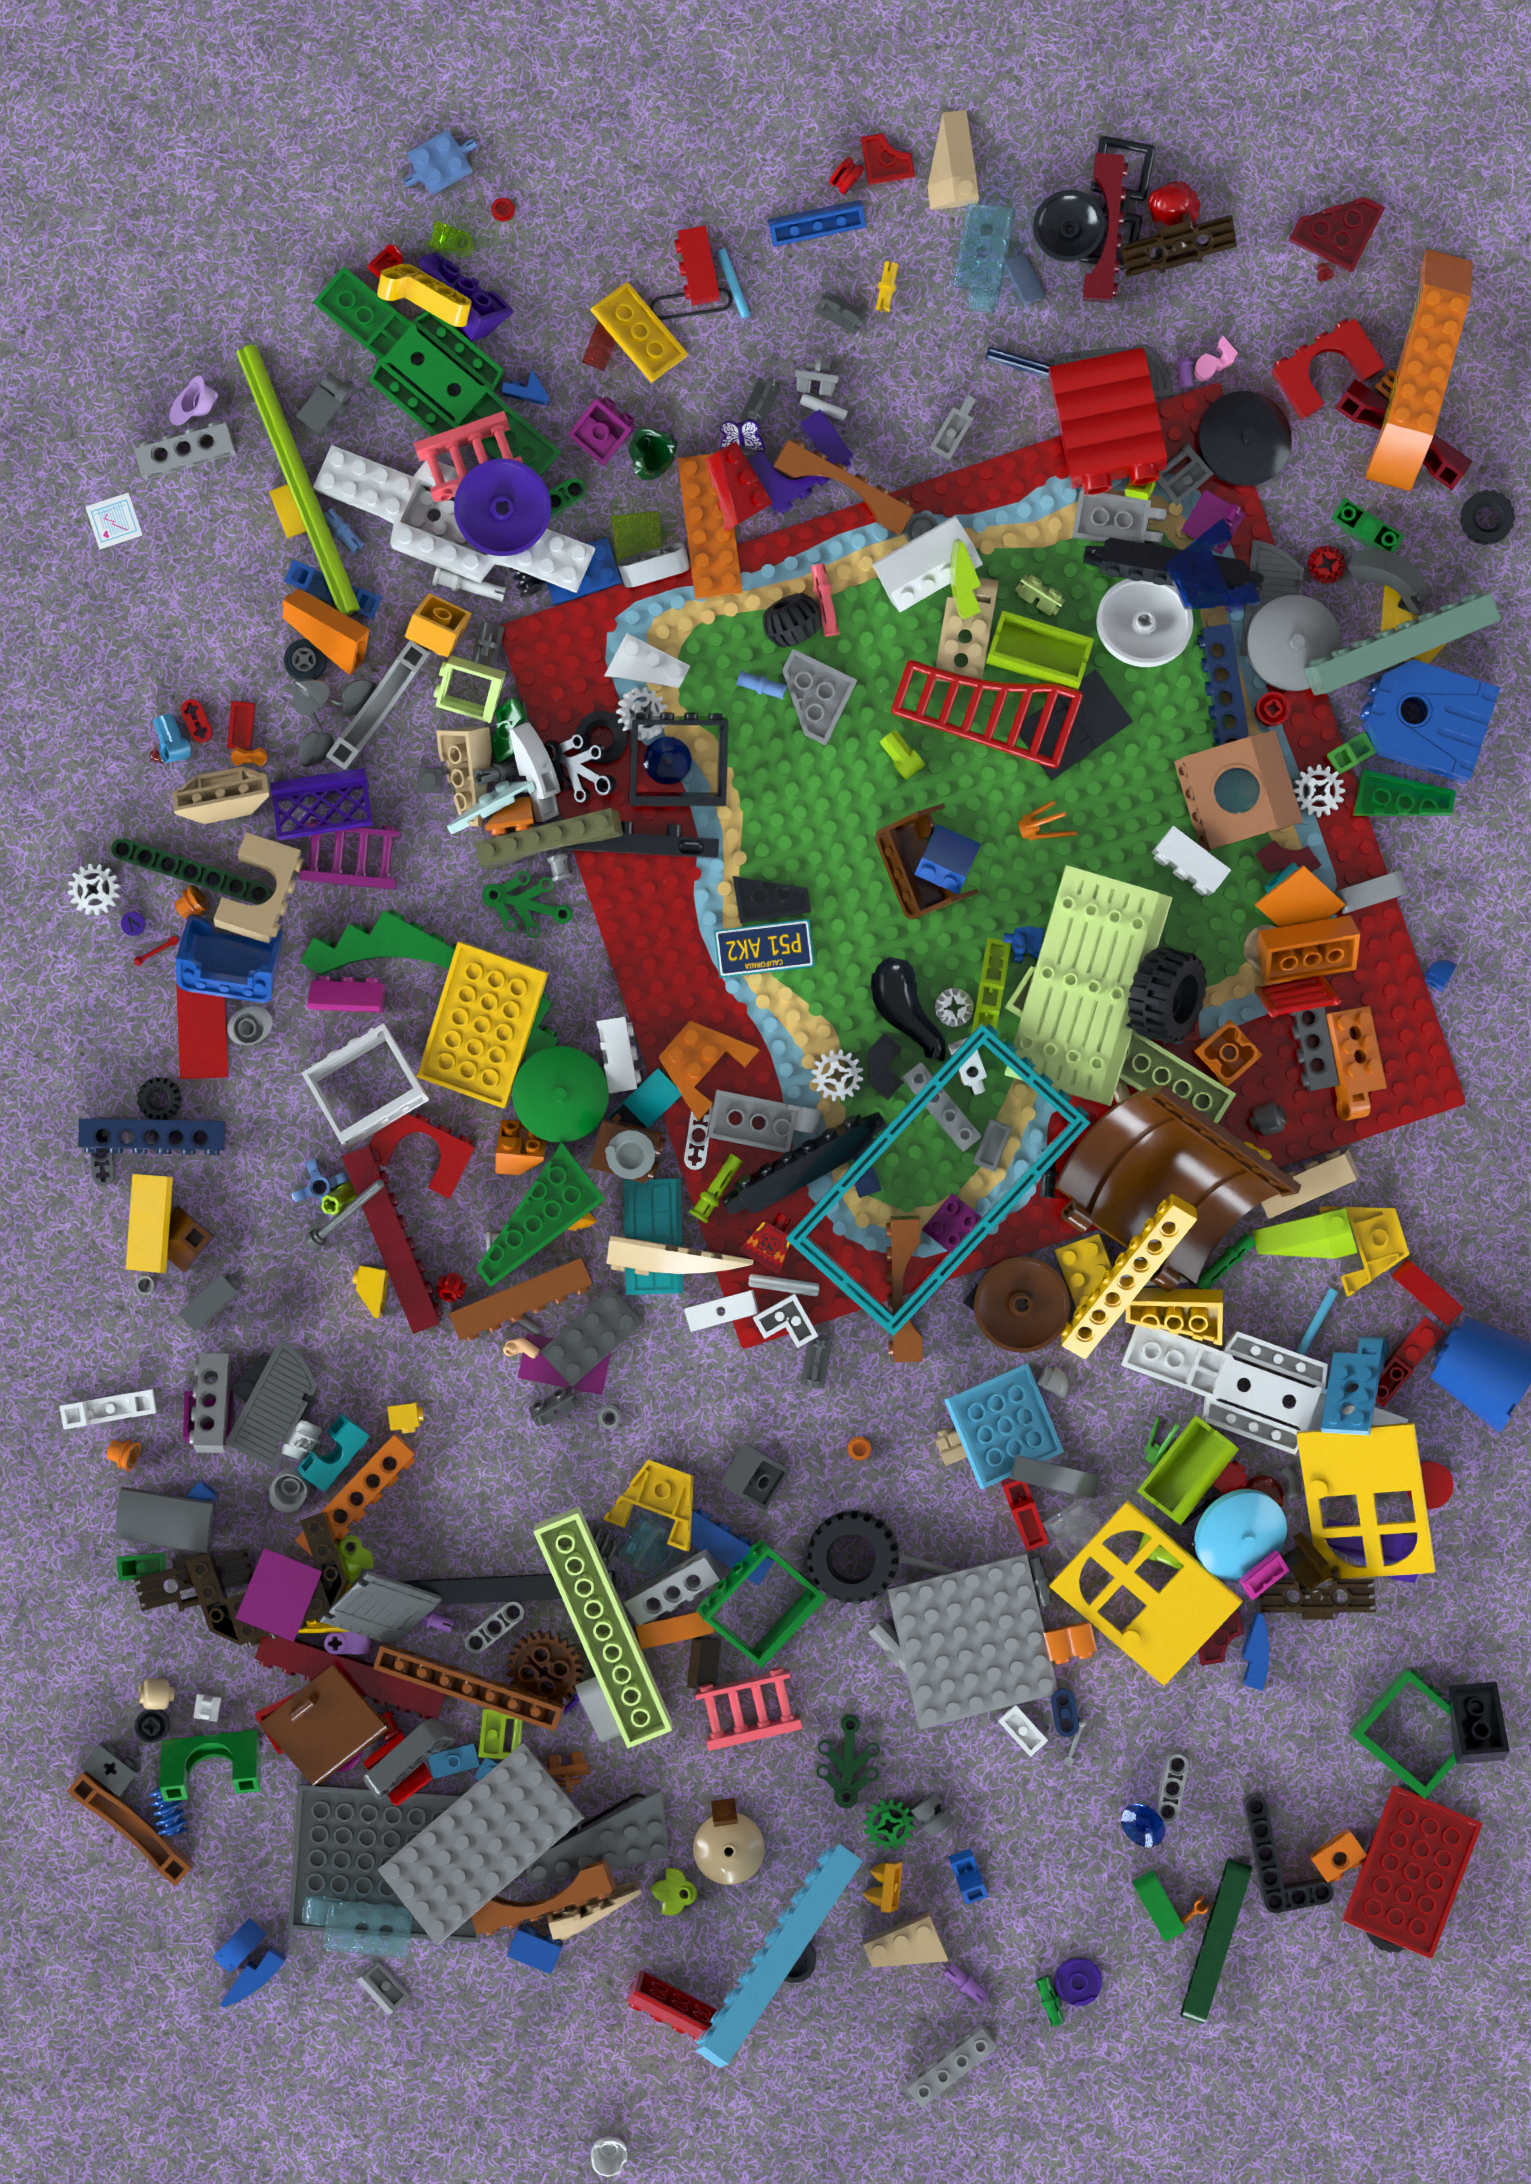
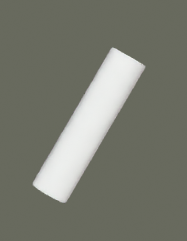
M803 393L799 403L815 411L820 409L823 414L844 422L848 413L845 409L806 393Z

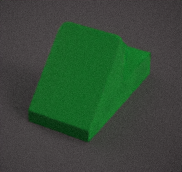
M133 1553L116 1557L117 1581L134 1580L133 1578L166 1570L165 1553Z

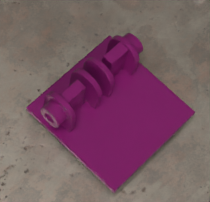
M1204 490L1181 531L1222 555L1246 513L1242 512L1241 507L1238 505H1231L1209 491Z
M951 1193L923 1227L922 1231L950 1253L978 1223L982 1216Z

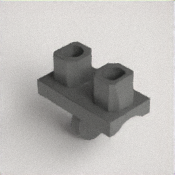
M481 622L471 661L495 668L505 628Z

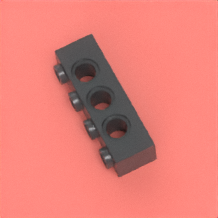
M1319 1007L1289 1013V1016L1294 1017L1295 1025L1292 1026L1294 1040L1298 1039L1300 1048L1296 1049L1298 1063L1303 1064L1304 1072L1301 1073L1303 1087L1307 1086V1090L1312 1091L1338 1086L1339 1081L1325 1008ZM1305 1011H1309L1313 1015V1022L1310 1025L1302 1021V1014ZM1309 1035H1314L1318 1039V1044L1315 1048L1308 1047L1306 1043ZM1314 1058H1318L1322 1062V1069L1319 1072H1315L1311 1068V1061Z

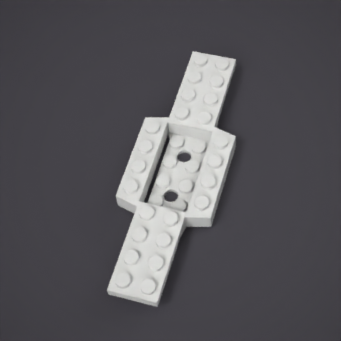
M331 445L313 485V490L378 515L393 523L390 544L394 550L479 583L496 564L514 568L577 593L595 552L593 546L546 528L538 542L522 553L512 556L486 554L473 547L461 534L454 516V501L434 502L431 492L425 490L424 486L428 488L436 486L427 460L414 476H410ZM438 461L445 482L459 478L456 468ZM436 509L441 513L439 520L434 522L428 520V512Z
M1139 1325L1134 1326L1121 1366L1205 1396L1202 1419L1204 1422L1294 1455L1299 1449L1296 1434L1298 1431L1321 1430L1327 1394L1325 1386L1328 1364L1238 1331H1234L1220 1351L1160 1328L1155 1330ZM1232 1355L1316 1385V1387L1311 1388L1234 1360ZM1241 1378H1247L1251 1383L1250 1389L1246 1392H1241L1237 1388V1382ZM1291 1394L1295 1397L1296 1404L1294 1407L1285 1408L1283 1406L1282 1399L1285 1395ZM1221 1398L1298 1426L1300 1430L1217 1401V1399ZM1347 1406L1344 1408L1343 1413L1351 1414L1355 1407ZM1377 1407L1374 1408L1372 1426L1408 1422L1407 1418Z

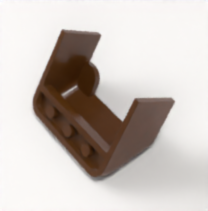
M944 803L917 811L881 828L875 836L876 844L901 909L909 919L924 916L979 893L977 889L963 894L961 892L956 894L915 875L928 845L926 838L934 832V822L931 814L946 808Z

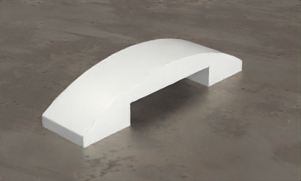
M153 1389L59 1406L63 1429L157 1413Z

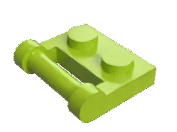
M483 1708L478 1757L505 1759L521 1745L523 1720ZM507 1719H514L511 1751H504Z

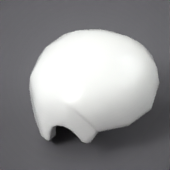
M611 2136L597 2140L591 2150L593 2169L599 2175L607 2177L619 2174L624 2162L627 2161L625 2143L619 2138Z

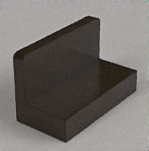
M1300 1532L1293 1536L1296 1548L1282 1556L1290 1571L1310 1591L1330 1578L1332 1574L1325 1558L1305 1535Z
M692 1638L687 1688H696L708 1683H713V1686H716L720 1640Z

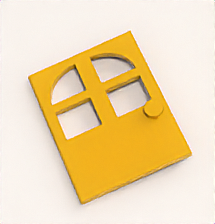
M1415 1424L1371 1426L1370 1435L1323 1433L1322 1430L1298 1431L1296 1434L1313 1546L1325 1558L1329 1567L1340 1566L1341 1578L1436 1572ZM1411 1490L1416 1521L1379 1523L1374 1493ZM1356 1494L1360 1524L1324 1527L1320 1499L1327 1496ZM1417 1532L1416 1546L1407 1557L1395 1563H1384L1381 1534ZM1362 1536L1367 1566L1351 1564L1339 1558L1330 1549L1326 1538Z
M1129 1500L1115 1512L1049 1584L1050 1588L1163 1686L1169 1682L1243 1602L1239 1596L1215 1575L1211 1574L1199 1561ZM1122 1531H1140L1151 1536L1127 1564L1103 1544L1107 1538ZM1160 1544L1181 1562L1183 1566L1158 1592L1138 1575L1135 1570ZM1091 1556L1114 1578L1089 1604L1081 1593L1079 1579L1085 1562ZM1123 1584L1146 1606L1128 1626L1120 1631L1101 1615L1098 1610Z

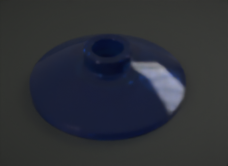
M659 738L652 742L645 752L644 766L646 772L654 781L660 784H676L682 781L691 769V753L688 747L677 738ZM665 756L672 757V762L670 764H665L663 762V758Z
M1131 1804L1122 1812L1121 1826L1130 1840L1143 1847H1154L1162 1842L1166 1832L1165 1825L1160 1815L1154 1809L1144 1804Z

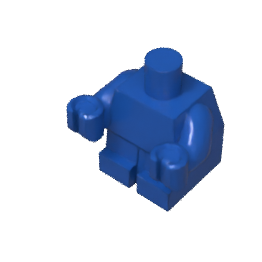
M1027 926L1015 928L1014 934L1004 933L1003 942L1012 943V949L1015 953L1014 962L1022 963L1024 953L1033 954L1034 958L1039 957L1044 928Z

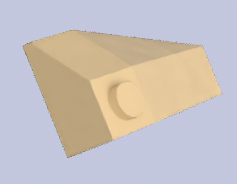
M966 110L942 113L927 186L930 210L978 205L977 178Z
M489 727L436 730L441 762L446 761L450 774L446 775L448 783L452 782L455 787L454 802L459 816L479 802V797L487 792L488 783L478 785L475 781L482 779V777L474 779V773L479 769L490 768L492 747ZM479 814L468 825L482 826L483 818Z
M638 1880L617 1885L611 1892L612 1895L607 1898L598 1900L597 1897L588 1899L589 1903L579 1907H575V1904L566 1906L565 1911L553 1914L552 1911L547 1912L553 1940L570 1938L572 1935L579 1933L639 1896L641 1890Z

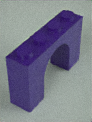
M820 409L800 423L801 429L811 441L816 451L827 456L826 461L833 465L835 462H838L847 468L852 465L850 461L853 460V454ZM762 451L748 460L773 503L769 507L775 515L778 512H781V514L786 513L793 507L792 502L798 498L804 500L813 493L811 489L816 485L823 486L831 480V478L821 476H807L799 480L784 478L777 473Z

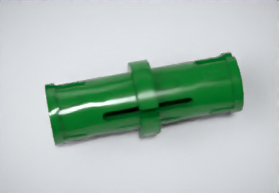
M1049 1975L1037 1978L1035 1983L1042 1999L1040 2002L1042 2007H1045L1051 2027L1063 2024L1065 2018L1058 2003L1060 1999L1053 1990Z

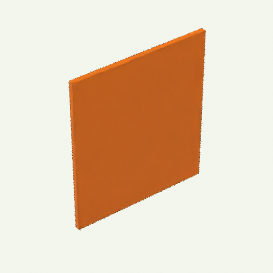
M1304 865L1255 903V906L1279 927L1326 920L1346 905Z

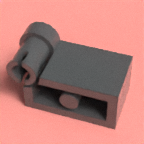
M331 372L325 375L328 380L323 378L321 381V385L324 387L319 386L296 415L299 421L320 437L324 433L328 435L335 426L333 421L337 416H343L349 409V397L354 390L347 382H341Z

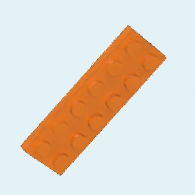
M713 454L677 458L695 600L743 594L735 529L733 527L726 532L724 531L723 525L725 521L722 510H719L717 505L719 502L717 491L712 486L705 460Z

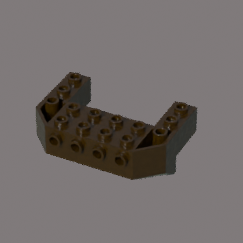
M326 1512L300 1520L316 1565L313 1568L323 1572L299 1629L307 1627V1621L315 1619L316 1623H318L324 1614H329V1609L344 1595L351 1580L345 1557L341 1556ZM213 1553L186 1561L209 1631L238 1645L247 1643L248 1648L262 1643L260 1638L269 1635L271 1639L279 1637L235 1619L246 1592L228 1598Z

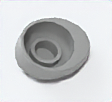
M252 1005L244 1007L231 1017L228 1024V1034L232 1041L238 1045L249 1046L258 1043L271 1030L273 1022L271 1015L261 1006Z
M286 1468L280 1471L274 1477L270 1487L269 1497L272 1506L281 1512L290 1513L298 1510L308 1496L309 1481L303 1478L296 1468Z

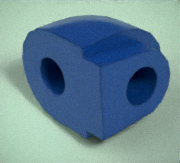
M1439 960L1433 963L1425 973V982L1443 992L1458 964L1448 960Z

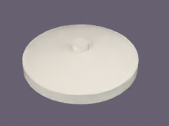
M1125 579L1110 588L1102 598L1096 623L1099 637L1112 655L1130 665L1154 667L1168 663L1182 653L1191 637L1193 615L1188 601L1176 587Z

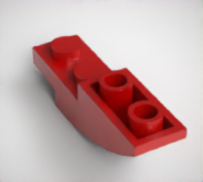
M1426 1316L1422 1318L1412 1332L1406 1335L1384 1364L1376 1396V1402L1382 1407L1389 1402L1414 1372L1417 1364L1444 1333L1442 1328Z

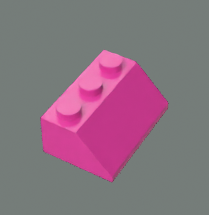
M317 976V981H311L307 1009L384 1013L385 984L379 983L380 979L365 978V983L356 982V978L341 977V982L332 981V977Z

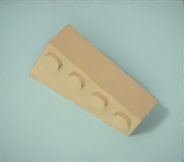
M1347 1149L1341 1153L1337 1150L1326 1155L1327 1159L1318 1163L1315 1160L1304 1165L1305 1169L1296 1173L1295 1170L1288 1172L1287 1174L1291 1175L1295 1181L1301 1184L1298 1194L1285 1197L1275 1195L1261 1202L1268 1219L1356 1181L1360 1174L1349 1150Z

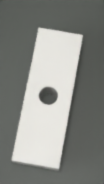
M753 1290L684 1309L691 1332L760 1313ZM720 1307L725 1308V1314L720 1312Z

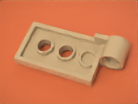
M978 577L981 586L973 589L981 612L962 619L958 616L953 598L947 597L936 668L982 679L998 580ZM967 629L972 633V639L969 643L964 644L959 641L958 634L961 630ZM959 653H964L968 657V663L964 667H958L954 663V657ZM936 679V681L951 683L950 681H946L943 679Z

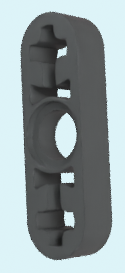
M95 1117V1118H93V1119H106V1118H104V1117ZM103 1129L102 1137L107 1136V1140L109 1141L110 1133L108 1130ZM90 1153L94 1182L100 1186L110 1185L115 1179L114 1153H108L105 1158H99L96 1153ZM109 1160L110 1165L104 1166L105 1172H109L110 1177H107L106 1182H103L102 1178L97 1176L98 1173L102 1172L101 1165L96 1166V1161L106 1162Z

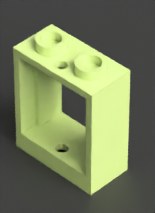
M451 655L447 662L442 663L439 675L443 676L442 683H438L435 689L436 707L491 723L495 716L506 672ZM454 669L492 680L485 706L447 695Z

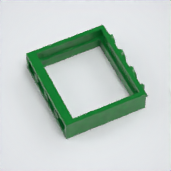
M761 1539L749 1549L748 1554L741 1561L734 1565L731 1573L717 1584L716 1589L709 1597L701 1601L696 1611L704 1621L760 1668H763L827 1597L815 1584ZM768 1555L806 1587L807 1590L757 1645L752 1648L713 1614Z
M1404 1667L1348 1733L1425 1799L1455 1765L1454 1750L1423 1785L1364 1734L1408 1681L1413 1683L1450 1715V1702L1446 1703L1440 1698L1442 1693L1432 1684L1427 1687L1421 1682L1424 1677L1414 1668L1409 1671Z

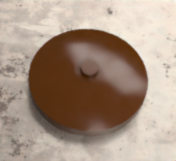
M1017 1256L1004 1259L985 1272L975 1290L973 1310L980 1330L992 1343L1007 1351L1028 1353L1046 1347L1060 1335L1068 1320L1070 1298L1065 1282L1054 1268L1035 1258Z

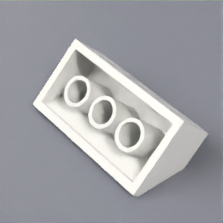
M956 516L872 563L891 603L899 612L951 583L950 564L954 540L959 538L964 541L974 569L983 565L973 543Z

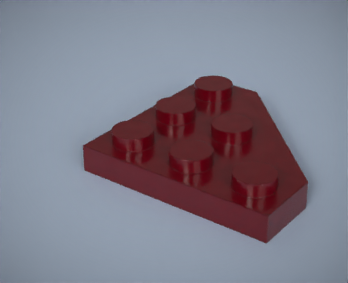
M1361 197L1349 203L1336 205L1321 212L1300 217L1288 241L1352 273L1385 207L1366 197Z

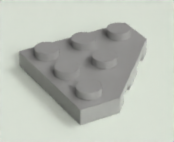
M792 649L782 672L805 736L826 745L857 680Z

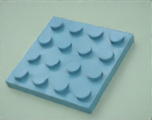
M1028 1363L944 1399L980 1489L987 1488L1010 1477L1016 1455L1046 1461L1064 1452Z

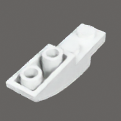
M524 723L509 729L519 776H526L527 782L532 781L536 789L530 793L536 822H544L559 815L555 794L561 791L553 764L541 739L530 723Z

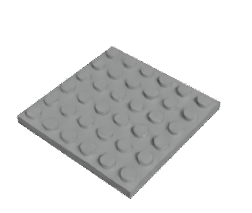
M1026 1553L886 1588L920 1729L1051 1696L1058 1690L1052 1662L1048 1655L1044 1627Z

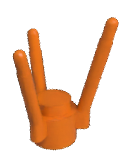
M1054 800L1030 814L1023 815L1022 819L1017 821L1022 838H1029V841L1042 838L1076 836L1077 831L1036 834V832L1040 831L1039 825L1066 816V812H1061L1040 820L1036 819L1035 816L1055 805Z

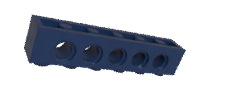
M1231 623L1202 628L1200 635H1197L1199 649H1203L1204 658H1201V667L1203 673L1207 672L1208 682H1205L1206 696L1211 697L1212 705L1208 706L1210 720H1214L1215 729H1212L1214 744L1218 743V746L1226 744L1227 740L1236 741L1249 737ZM1212 646H1220L1223 650V655L1221 657L1213 656L1211 653ZM1215 670H1224L1227 674L1226 680H1217ZM1222 692L1230 696V703L1227 705L1220 703L1218 699L1219 694ZM1224 716H1230L1234 720L1232 728L1224 727L1222 724ZM1233 768L1225 772L1241 770L1242 768Z
M79 1119L78 1148H84V1153H99V1149H108V1153H123V1149H133V1154H147V1149H157V1154H171V1150H181L182 1155H195L196 1150H205V1155H220V1151H225L226 1122ZM103 1129L108 1130L110 1133V1139L106 1143H101L98 1140V1133ZM132 1130L135 1135L134 1140L128 1144L124 1143L122 1140L123 1132ZM151 1130L157 1131L159 1135L158 1141L154 1144H149L146 1140V1134ZM174 1131H180L183 1134V1140L179 1144H173L170 1141V1135ZM199 1131H204L207 1134V1141L202 1145H198L194 1141V1136Z

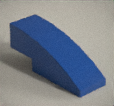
M1256 1611L1241 1653V1657L1249 1661L1242 1683L1263 1691L1269 1664V1641L1264 1616L1261 1612Z
M271 1946L258 1966L249 1961L220 2006L223 2008L254 1993L278 1971L287 1959V1956Z

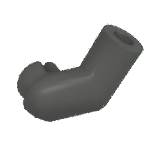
M1287 1463L1279 1472L1288 1482V1488L1283 1493L1284 1497L1292 1501L1301 1494V1479Z

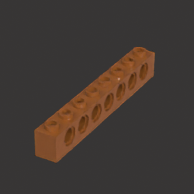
M384 1643L380 1646L373 1669L554 1732L559 1728L566 1704L391 1644Z

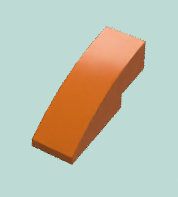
M697 1611L667 1616L654 1622H645L640 1626H635L641 1649L716 1632L712 1626L702 1619Z

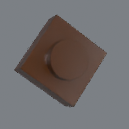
M735 1798L711 1801L714 1827L738 1824Z

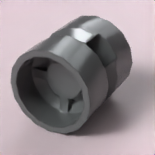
M935 1791L924 1796L910 1809L918 1821H923L922 1827L930 1837L942 1832L955 1820L947 1807L942 1808L943 1802Z

